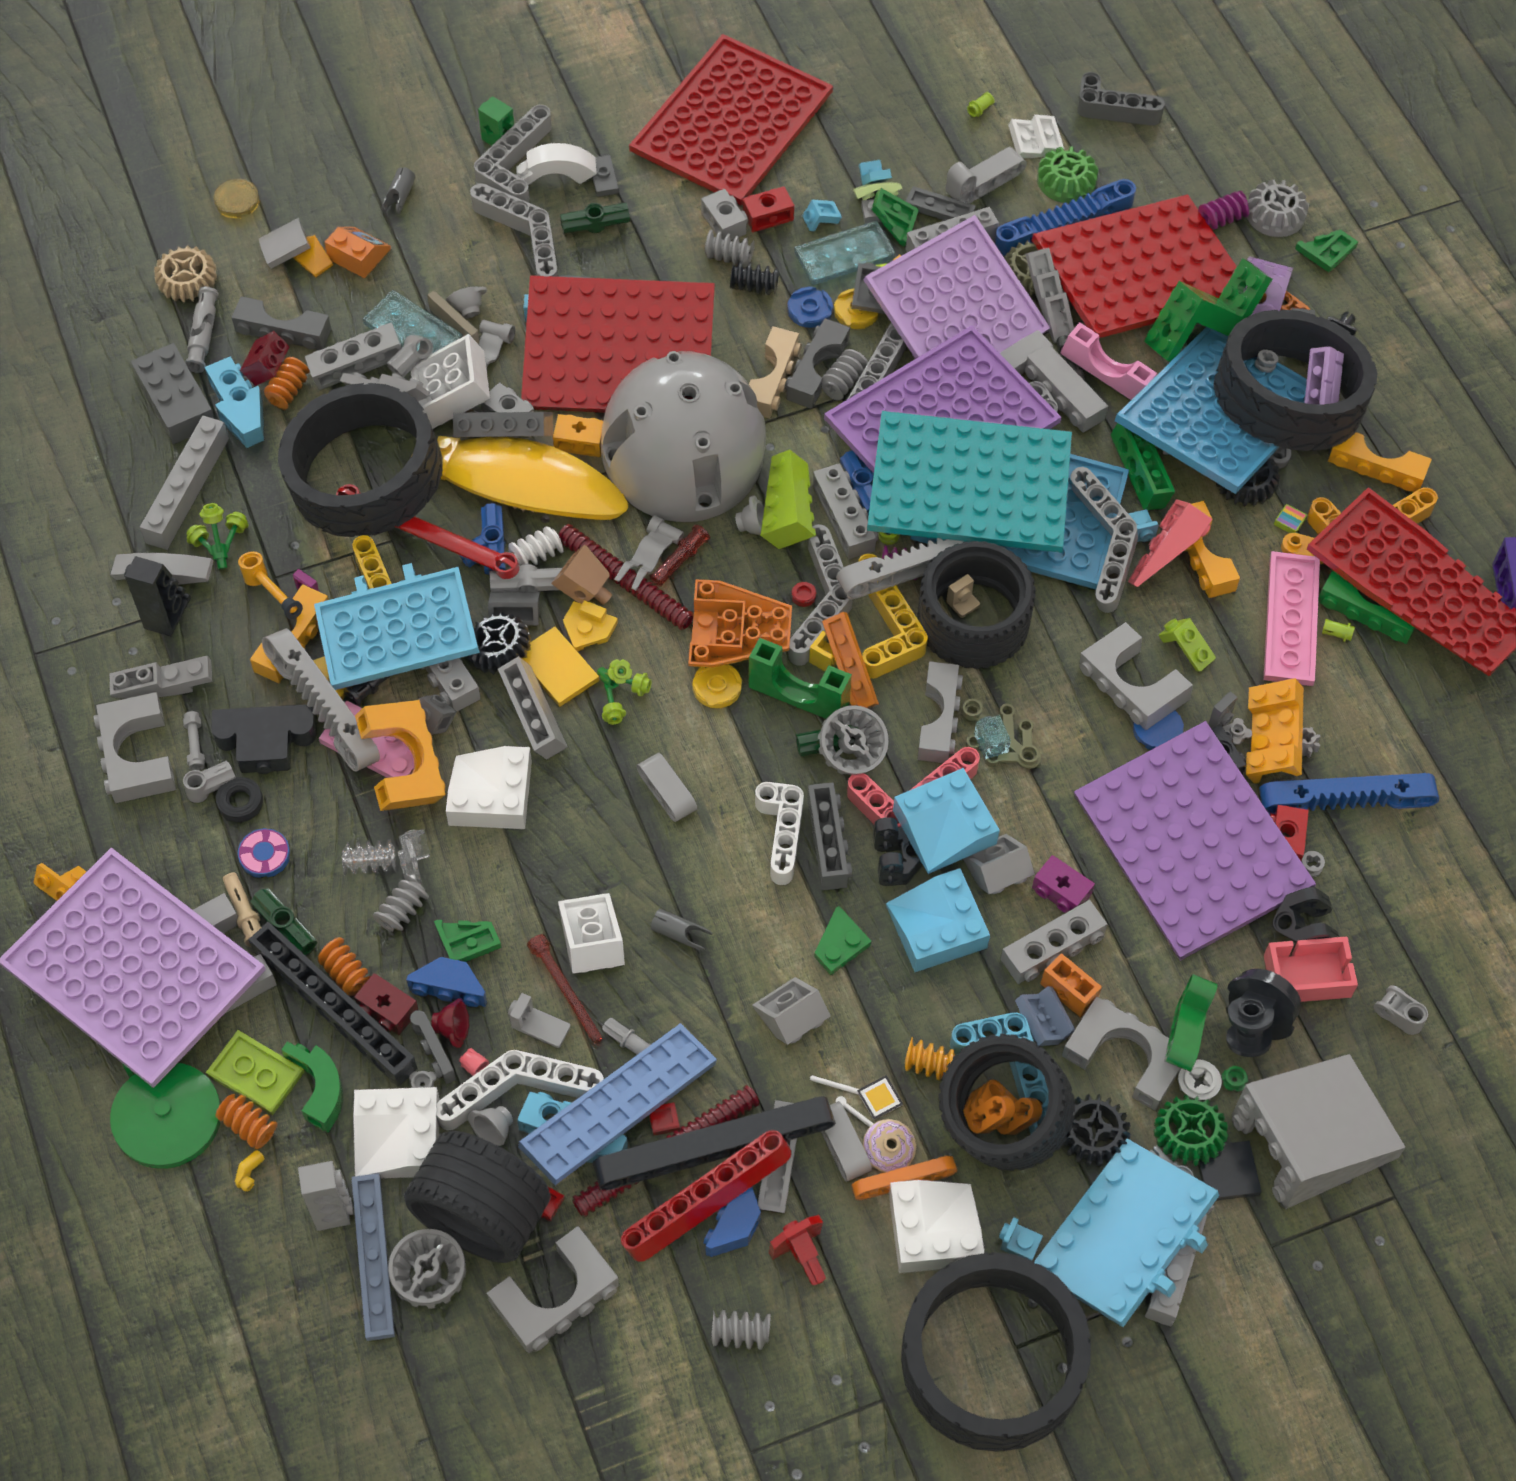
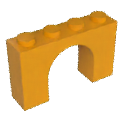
M420 700L364 706L355 715L361 739L383 736L395 737L408 746L414 758V769L411 775L384 778L374 787L380 811L438 802L445 796V783L439 773L438 758L434 755L432 736L428 732L425 722L426 715L421 707Z

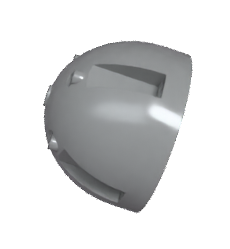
M671 351L667 354V357L660 359L653 357L633 369L620 382L609 400L603 419L601 435V454L604 468L610 481L621 491L626 500L644 513L675 522H694L718 516L736 506L747 496L755 485L762 468L766 447V427L764 417L757 408L756 395L738 371L715 357L692 351ZM685 396H691V397H693V399L688 400V399H685L684 397H685ZM705 502L708 503L710 506L703 507L699 504Z

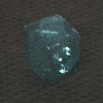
M1000 715L995 717L987 716L976 722L974 735L985 759L1009 752L1011 739Z

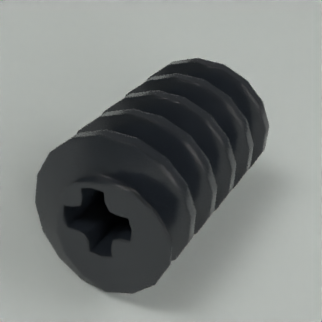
M740 261L737 267L733 264L730 288L734 289L738 283V288L741 291L747 285L748 292H752L756 286L758 294L765 288L766 295H770L772 290H774L775 295L779 280L778 267L774 269L773 273H770L768 265L764 271H761L760 264L757 265L755 270L752 269V263L750 262L746 268L743 267V261Z

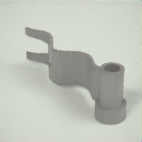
M482 320L479 328L480 333H482L479 346L484 350L486 369L489 363L495 362L498 358L503 342L510 344L513 341L516 331L514 325L506 323L501 325Z
M656 515L652 517L648 524L647 533L649 534L642 539L633 558L623 564L614 579L619 582L633 566H643L639 569L631 588L635 591L644 576L654 570L663 551L672 542L678 545L684 536L683 531L665 523L664 519Z

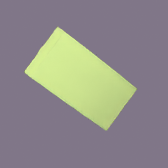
M876 182L853 189V192L857 199L862 197V200H866L875 196L874 191H878L880 188L897 196L899 194L898 190L902 189V186L894 182Z

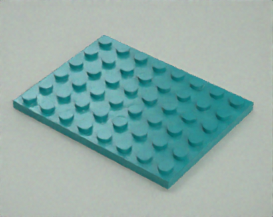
M882 411L867 531L964 542L984 541L997 544L998 546L1062 553L1072 432Z

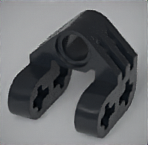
M886 817L875 821L873 828L875 850L880 852L900 850V853L889 852L879 857L877 870L879 883L883 886L907 885L923 864L919 857L908 856L909 853H917L903 828L898 827L896 819Z
M1307 887L1287 894L1273 920L1275 930L1296 943L1298 940L1339 937L1338 931L1325 923H1314L1306 926L1304 918L1300 915L1305 912L1312 917L1327 915L1332 911L1329 896L1315 887ZM1292 921L1291 926L1287 929L1288 923Z

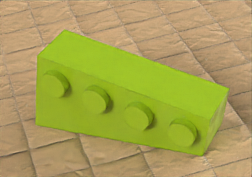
M790 449L771 458L761 536L778 549L816 536L815 529L812 527L814 514L810 511L812 496L808 493V488L810 487L808 463Z

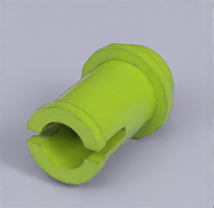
M985 92L977 100L970 101L967 107L968 113L972 117L981 116L985 109L994 104V97L991 93Z
M1326 619L1322 634L1342 638L1344 642L1346 640L1351 641L1355 627L1350 626L1351 623L1346 625Z

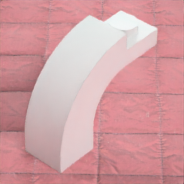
M563 143L535 147L527 151V160L516 166L517 176L525 180L528 185L538 178L552 173L567 175L579 184L597 174L595 156L578 146Z

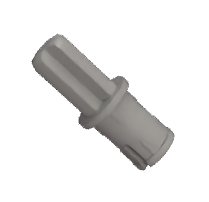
M609 1018L603 1025L602 1030L618 1041L620 1047H626L637 1055L651 1045L637 1036L635 1030L627 1029L613 1018Z

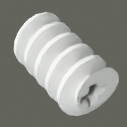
M547 526L543 528V533L537 530L534 533V537L529 534L526 536V541L520 538L517 540V545L511 542L508 546L509 553H513L516 556L519 566L521 564H529L528 561L530 560L537 565L538 556L543 561H546L547 552L552 557H555L554 549L556 548L560 553L564 552L558 534L554 529Z

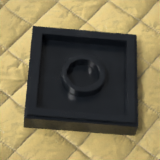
M1250 1140L1225 1143L1224 1150L1218 1152L1216 1159L1209 1157L1207 1164L1199 1159L1198 1167L1201 1180L1218 1190L1219 1197L1216 1201L1261 1195L1262 1190Z

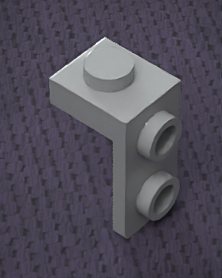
M521 993L518 1001L514 1000L509 1008L508 1015L510 1016L513 1029L556 1048L561 1047L570 1030L569 1023L533 1008L532 998Z

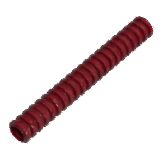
M571 524L565 525L558 533L561 543L565 547H569V550L574 551V553L583 545H586L609 572L608 578L611 580L615 579L624 564L623 561H619L616 556L613 557V554L608 553L605 548L590 540L588 536L579 532ZM629 569L619 582L614 580L616 584H620V587L625 588L628 593L631 592V595L643 601L645 605H649V608L654 609L657 614L660 613V616L666 617L668 622L678 626L679 630H684L691 624L694 613L688 611L685 606L682 607L681 603H676L674 598H670V595L665 594L663 590H659L656 585L653 586L652 582H647L645 577L636 591L631 589L637 575L634 569Z

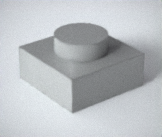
M874 199L861 201L865 224L881 222L871 210Z

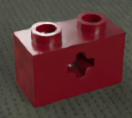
M275 331L255 340L240 371L255 386L275 377L289 346Z
M375 973L354 997L356 1003L372 1018L377 1020L378 1024L387 1032L393 1031L398 1035L411 1022V1014L419 1010L415 999Z

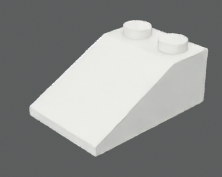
M609 893L558 901L572 973L625 965L623 940Z

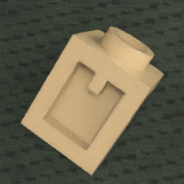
M968 574L948 587L946 602L961 618L980 607V602L972 594L974 580Z

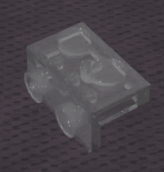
M424 829L410 830L404 835L399 836L402 850L397 852L404 877L408 875L418 883H422L417 860L430 856Z

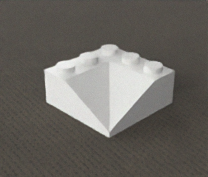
M469 334L432 353L428 358L421 359L411 369V377L422 382L423 388L430 392L429 397L418 402L424 408L423 412L427 413L432 429L452 419L453 413H465L467 410L490 399L484 350Z
M503 746L456 756L446 805L448 825L525 829L532 764L530 747Z
M437 1087L354 1090L355 1176L379 1173L380 1178L415 1176L439 1136L437 1103L440 1101Z
M925 1180L890 1183L889 1199L899 1273L939 1270L963 1257L984 1253L981 1227L971 1184Z

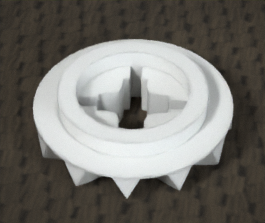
M1196 1060L1191 1072L1182 1068L1179 1072L1180 1090L1187 1094L1189 1098L1194 1099L1198 1095L1199 1101L1210 1100L1218 1094L1221 1087V1075L1213 1064L1204 1060ZM1205 1074L1203 1081L1205 1086L1201 1084L1199 1087L1194 1088V1078L1198 1079Z

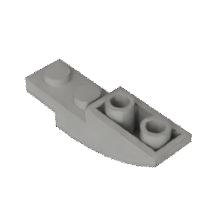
M343 372L340 379L345 385L364 383V385L368 383L387 384L399 388L401 392H407L417 401L423 400L430 395V392L423 388L422 382L413 378L407 381L404 377L395 373L392 376L382 374L380 379L371 377L369 380L366 376L354 372L353 375Z
M203 656L162 667L155 662L110 673V695L115 698H131L157 692L158 697L193 692V686L212 682L211 659L208 656Z

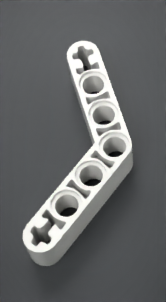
M510 1050L442 1098L437 1103L438 1122L445 1130L456 1129L468 1120L469 1112L472 1110L481 1111L516 1084L579 1098L604 1080L600 1071L593 1068L518 1050ZM512 1063H519L521 1065L514 1070L508 1068ZM538 1069H544L547 1071L542 1076H537L534 1074V1072ZM565 1075L573 1077L569 1082H562L560 1078ZM495 1078L499 1080L495 1085L490 1086L486 1084L490 1079ZM470 1094L477 1096L475 1100L470 1102L464 1100Z

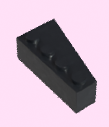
M135 556L132 563L126 567L124 577L143 627L146 630L172 637L191 596L185 593L186 590L183 587L178 586L179 582L172 578V574L164 564Z

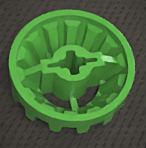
M1070 146L1068 151H1064L1063 147H1058L1055 152L1053 150L1047 152L1045 158L1040 160L1037 183L1040 190L1052 200L1070 203L1074 199L1076 202L1080 196L1084 199L1088 193L1091 195L1094 192L1097 183L1098 167L1095 165L1093 157L1090 155L1086 157L1084 150L1081 149L1077 153L1074 152L1073 146ZM1061 160L1060 164L1054 165L1055 161Z

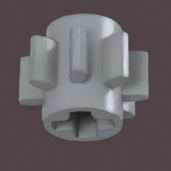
M1313 727L1303 728L1302 756H1307L1308 758L1311 757L1312 751L1318 752L1320 748L1318 741L1321 736L1316 735Z

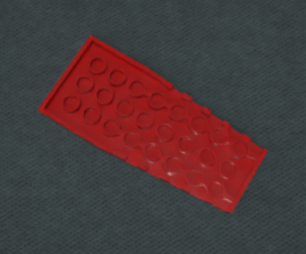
M1369 487L1308 544L1306 550L1362 593L1484 674L1490 676L1516 650V608L1514 607L1511 610L1501 601L1502 596L1500 594L1490 592L1483 585L1484 581L1478 575L1473 577L1465 570L1466 565L1459 559L1455 561L1447 554L1449 550Z

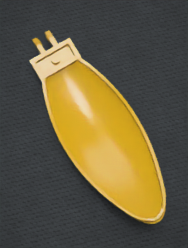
M439 436L437 439L443 457V471L440 480H448L452 484L486 499L540 513L595 520L615 519L628 509V502L625 496L615 484L587 463L555 447L513 437H481L461 441L460 438Z

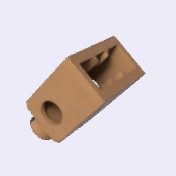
M583 545L572 554L551 583L580 604L584 600L589 601L594 597L604 605L613 595L603 586L609 577V572L586 545Z

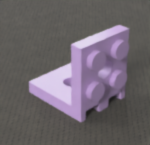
M1249 256L1248 261L1273 279L1265 292L1267 295L1266 301L1261 304L1258 303L1252 315L1261 311L1277 309L1280 311L1293 268Z

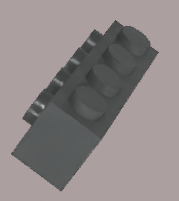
M834 782L808 785L807 800L821 890L847 888L848 878H852L851 863L846 862L845 855L848 854L847 839L842 838V832L845 831L843 816L839 817L838 809H841L840 795L835 794Z

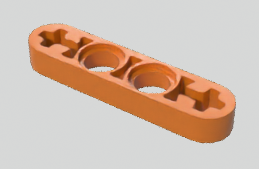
M944 1156L866 1177L854 1182L851 1186L855 1199L865 1200L889 1193L891 1182L912 1180L935 1181L949 1177L958 1170L953 1156Z

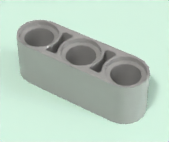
M656 753L636 765L642 780L672 821L677 822L697 810L694 798L662 754Z
M838 1101L830 1105L836 1122L835 1126L821 1133L841 1175L848 1182L871 1172L872 1167L843 1105Z

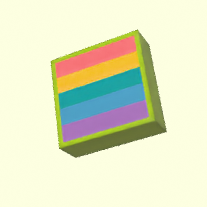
M1286 504L1276 518L1274 525L1288 533H1297L1305 522L1307 514Z

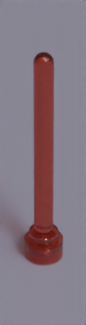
M545 934L533 937L527 943L528 949L532 955L541 958L592 1042L599 1043L602 1040V1036L549 952L550 942Z

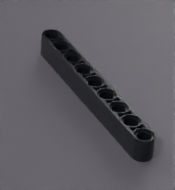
M820 1096L596 1158L592 1164L599 1189L611 1190L731 1157L762 1134L771 1130L778 1131L785 1141L828 1130L835 1126L836 1122L828 1098Z

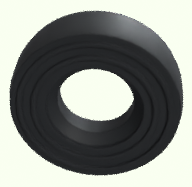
M236 777L220 786L216 795V804L221 815L227 820L245 822L254 818L260 812L263 805V795L260 787L253 780L245 777ZM237 792L247 793L249 795L248 803L243 807L232 806L230 798L233 794Z

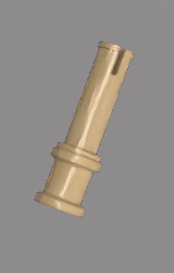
M235 872L229 873L223 877V882L238 916L237 926L244 933L245 945L251 947L248 939L261 928L259 923L260 916L252 910L238 875Z

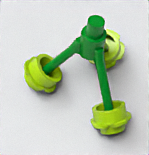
M210 503L203 506L199 515L203 518L204 523L211 524L215 544L211 546L207 542L209 533L204 525H193L186 533V539L189 544H193L195 547L203 545L213 556L214 561L217 562L218 570L228 568L226 559H228L227 553L235 533H243L249 524L246 516L240 512H233V514L227 515L225 526L230 530L226 542L220 543L217 523L223 519L222 514L224 510L217 504Z
M618 659L613 660L609 665V669L600 667L597 670V675L604 683L608 697V704L603 707L602 719L612 725L620 723L623 717L626 716V711L622 705L614 702L612 689L616 688L619 684L627 683L632 685L631 691L637 693L640 697L645 693H649L652 680L648 679L647 673H636L634 678L630 679L632 669H630V663L624 659L621 661Z

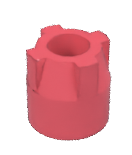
M469 1048L459 1059L461 1066L472 1076L489 1065V1061L472 1048Z

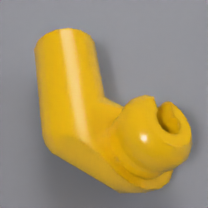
M255 1150L239 1163L235 1184L237 1188H241L245 1192L250 1191L255 1183L254 1179L250 1177L252 1170L264 1161V1156L260 1151Z

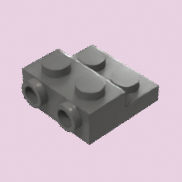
M869 262L858 263L851 309L885 314L863 280L865 276L881 268L880 266Z

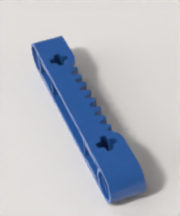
M1121 179L1096 189L1091 195L1088 193L1084 199L1081 196L1076 202L1073 199L1069 205L1065 202L1061 208L1057 205L1053 211L1049 208L1045 214L1041 211L1037 217L1034 214L1031 218L1025 216L999 226L996 231L995 245L1002 256H1006L1012 247L1016 248L1018 243L1025 245L1026 241H1028L1030 244H1034L1032 237L1035 233L1128 210L1133 206L1136 186L1128 179Z
M1430 773L1276 781L1265 783L1259 788L1261 803L1269 815L1270 813L1275 814L1278 805L1306 810L1310 807L1314 811L1317 805H1319L1321 810H1325L1327 804L1332 810L1335 809L1337 804H1339L1341 809H1345L1347 803L1354 809L1357 803H1359L1361 808H1365L1367 802H1369L1371 807H1375L1378 801L1382 807L1387 803L1392 808L1404 809L1429 807L1439 802L1435 776Z

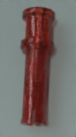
M695 524L686 538L679 540L678 548L650 575L651 581L658 587H662L666 580L688 557L695 556L697 549L704 542L707 543L710 540L708 532L700 525Z

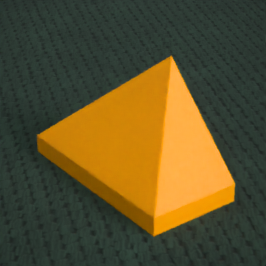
M312 235L306 237L311 248L293 258L316 278L332 267L333 263L316 236Z

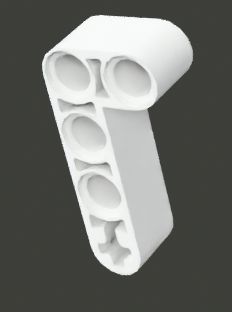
M763 782L755 790V806L761 813L778 815L770 875L774 883L786 885L792 881L794 875L804 795L802 789L795 785ZM769 796L772 799L764 800L762 797ZM794 799L797 802L789 803L787 800ZM789 821L792 822V823H794V824L791 825V826H787V825L783 824L784 822H789ZM788 844V845H790L791 847H790V848H782V847H780V845ZM781 862H785L784 870H780Z

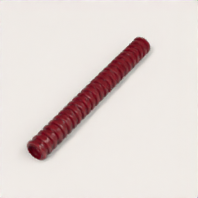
M745 1085L743 1091L738 1090L736 1095L731 1094L729 1100L724 1099L722 1104L717 1103L715 1109L709 1108L708 1113L703 1112L700 1118L695 1117L694 1122L689 1121L686 1127L681 1126L679 1132L675 1130L672 1136L667 1135L666 1138L738 1119L739 1115H745V1111H752L753 1106L758 1107L759 1099L750 1086ZM596 1181L593 1187L590 1185L587 1187V1191L581 1190L579 1196H572V1202L580 1215L587 1217L588 1212L593 1213L596 1211V1207H603L602 1203H609L611 1197L615 1199L618 1193H624L625 1188H632V1184L611 1190H600Z

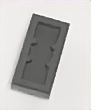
M611 156L595 157L597 174L592 179L596 196L618 194L619 190Z
M1232 692L1227 693L1214 706L1208 723L1210 728L1218 725L1226 726L1234 717L1232 712L1237 696Z

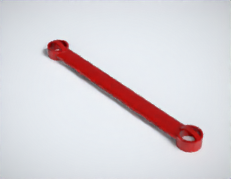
M347 484L341 486L337 490L336 495H354L360 492L355 485ZM414 516L398 527L395 526L491 568L502 579H511L520 570L518 560L513 553L496 552ZM502 563H506L511 568L508 570H500L499 566Z

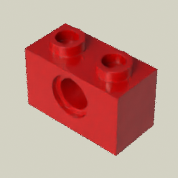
M785 186L743 198V211L748 218V225L752 233L794 220V204Z
M1278 805L1275 814L1270 813V816L1281 833L1290 835V837H1285L1300 861H1302L1309 810Z

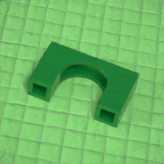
M1332 570L1321 590L1318 603L1323 604L1328 609L1344 614L1351 620L1363 623L1372 630L1384 633L1395 641L1408 643L1415 627L1385 607L1366 601L1356 587Z
M762 638L758 639L749 656V688L825 719L838 709L849 706L852 674L828 665L819 684L802 681L784 667L782 662V646Z

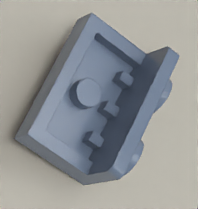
M1052 986L1046 987L1039 994L1021 995L1015 1000L1019 1012L1026 1018L1032 1038L1037 1042L1038 1046L1058 1045L1075 1031Z

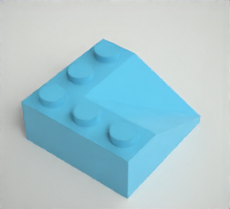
M964 768L894 797L893 813L928 874L997 844L1000 830Z
M960 868L935 876L886 903V907L914 972L988 948L989 931Z

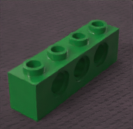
M1117 423L1110 435L1125 469H1129L1128 476L1143 510L1164 509L1175 493V490L1155 445Z

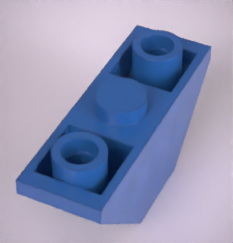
M440 957L409 974L406 979L409 991L418 996H426L428 994L437 996V998L446 1002L461 998L464 1004L470 1007H478V1005L486 1007L487 1004L485 991L467 962Z
M752 1187L719 1210L716 1220L719 1222L714 1230L710 1228L704 1239L703 1244L706 1245L707 1256L713 1257L749 1245L761 1220V1212Z

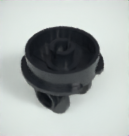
M1250 969L1229 982L1227 987L1230 991L1228 996L1229 1005L1226 1007V1013L1232 1026L1227 1031L1226 1043L1230 1050L1240 1056L1258 1057L1269 1051L1272 1040H1282L1293 1034L1295 1029L1293 1023L1301 1010V1000L1298 992L1289 981L1269 970Z

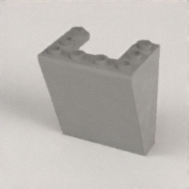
M1350 1054L1251 1082L1245 1085L1232 1113V1122L1235 1128L1244 1134H1248L1256 1126L1259 1134L1264 1135L1267 1139L1272 1157L1275 1160H1279L1282 1168L1274 1181L1272 1191L1276 1200L1282 1202L1285 1209L1399 1158L1406 1148Z

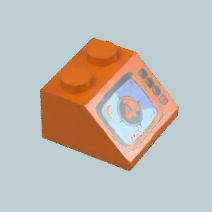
M337 227L325 241L326 252L332 262L364 279L391 250L390 245L356 227Z

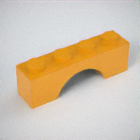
M1355 432L1348 440L1332 448L1328 462L1338 467L1350 469L1361 475L1378 479L1383 483L1398 486L1406 491L1416 492L1421 488L1432 459L1411 451L1394 459L1379 457L1368 449L1364 441V435Z
M1204 501L1191 504L1212 519ZM1200 537L1199 540L1184 550L1188 552L1191 567L1194 571H1197L1202 590L1206 591L1209 598L1237 590L1240 577L1232 560L1211 553L1205 547L1202 540L1203 537Z
M302 584L293 597L295 601H299L302 604L303 610L296 617L297 622L292 633L305 649L308 641L316 636L319 627L314 604L329 599L327 595ZM261 643L250 658L253 671L276 683H280L283 676L269 660Z

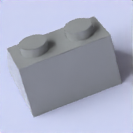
M1007 834L999 836L996 845L963 859L979 888L988 894L1000 893L1005 887L1023 883L1028 877L1035 875L1027 847Z
M796 977L752 1005L774 1036L787 1045L797 1042L803 1034L811 1029L818 1028L823 1024L824 1020L830 1017V1013L819 991Z

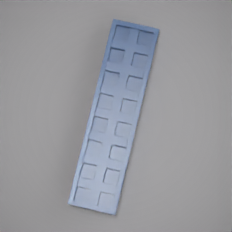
M680 1023L519 1141L518 1147L556 1185L716 1064L717 1059Z

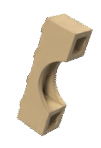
M772 326L765 344V358L774 365L775 369L768 376L760 379H751L749 383L757 398V408L763 417L766 418L771 417L773 410L777 411L780 404V392H785L786 377L788 374H792L795 361H793L794 357L799 356L802 344L799 343V333Z

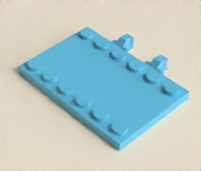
M412 563L402 565L405 580L368 589L364 575L355 577L357 591L351 592L352 594L314 604L332 687L338 690L479 653L459 567L421 576V574L415 575Z
M1129 1139L1125 1140L1127 1144L1121 1145V1152L1115 1153L1034 1261V1264H1040L1057 1275L1071 1290V1294L1078 1300L1124 1327L1149 1292L1153 1294L1155 1290H1158L1169 1298L1174 1293L1176 1286L1172 1280L1164 1276L1165 1269L1179 1250L1186 1245L1203 1253L1208 1243L1206 1242V1237L1198 1233L1200 1229L1197 1226L1219 1197L1218 1190Z

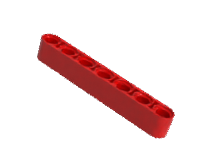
M771 1130L765 1132L626 1229L621 1236L622 1246L635 1261L642 1262L648 1260L784 1165L791 1157L789 1145L778 1131Z

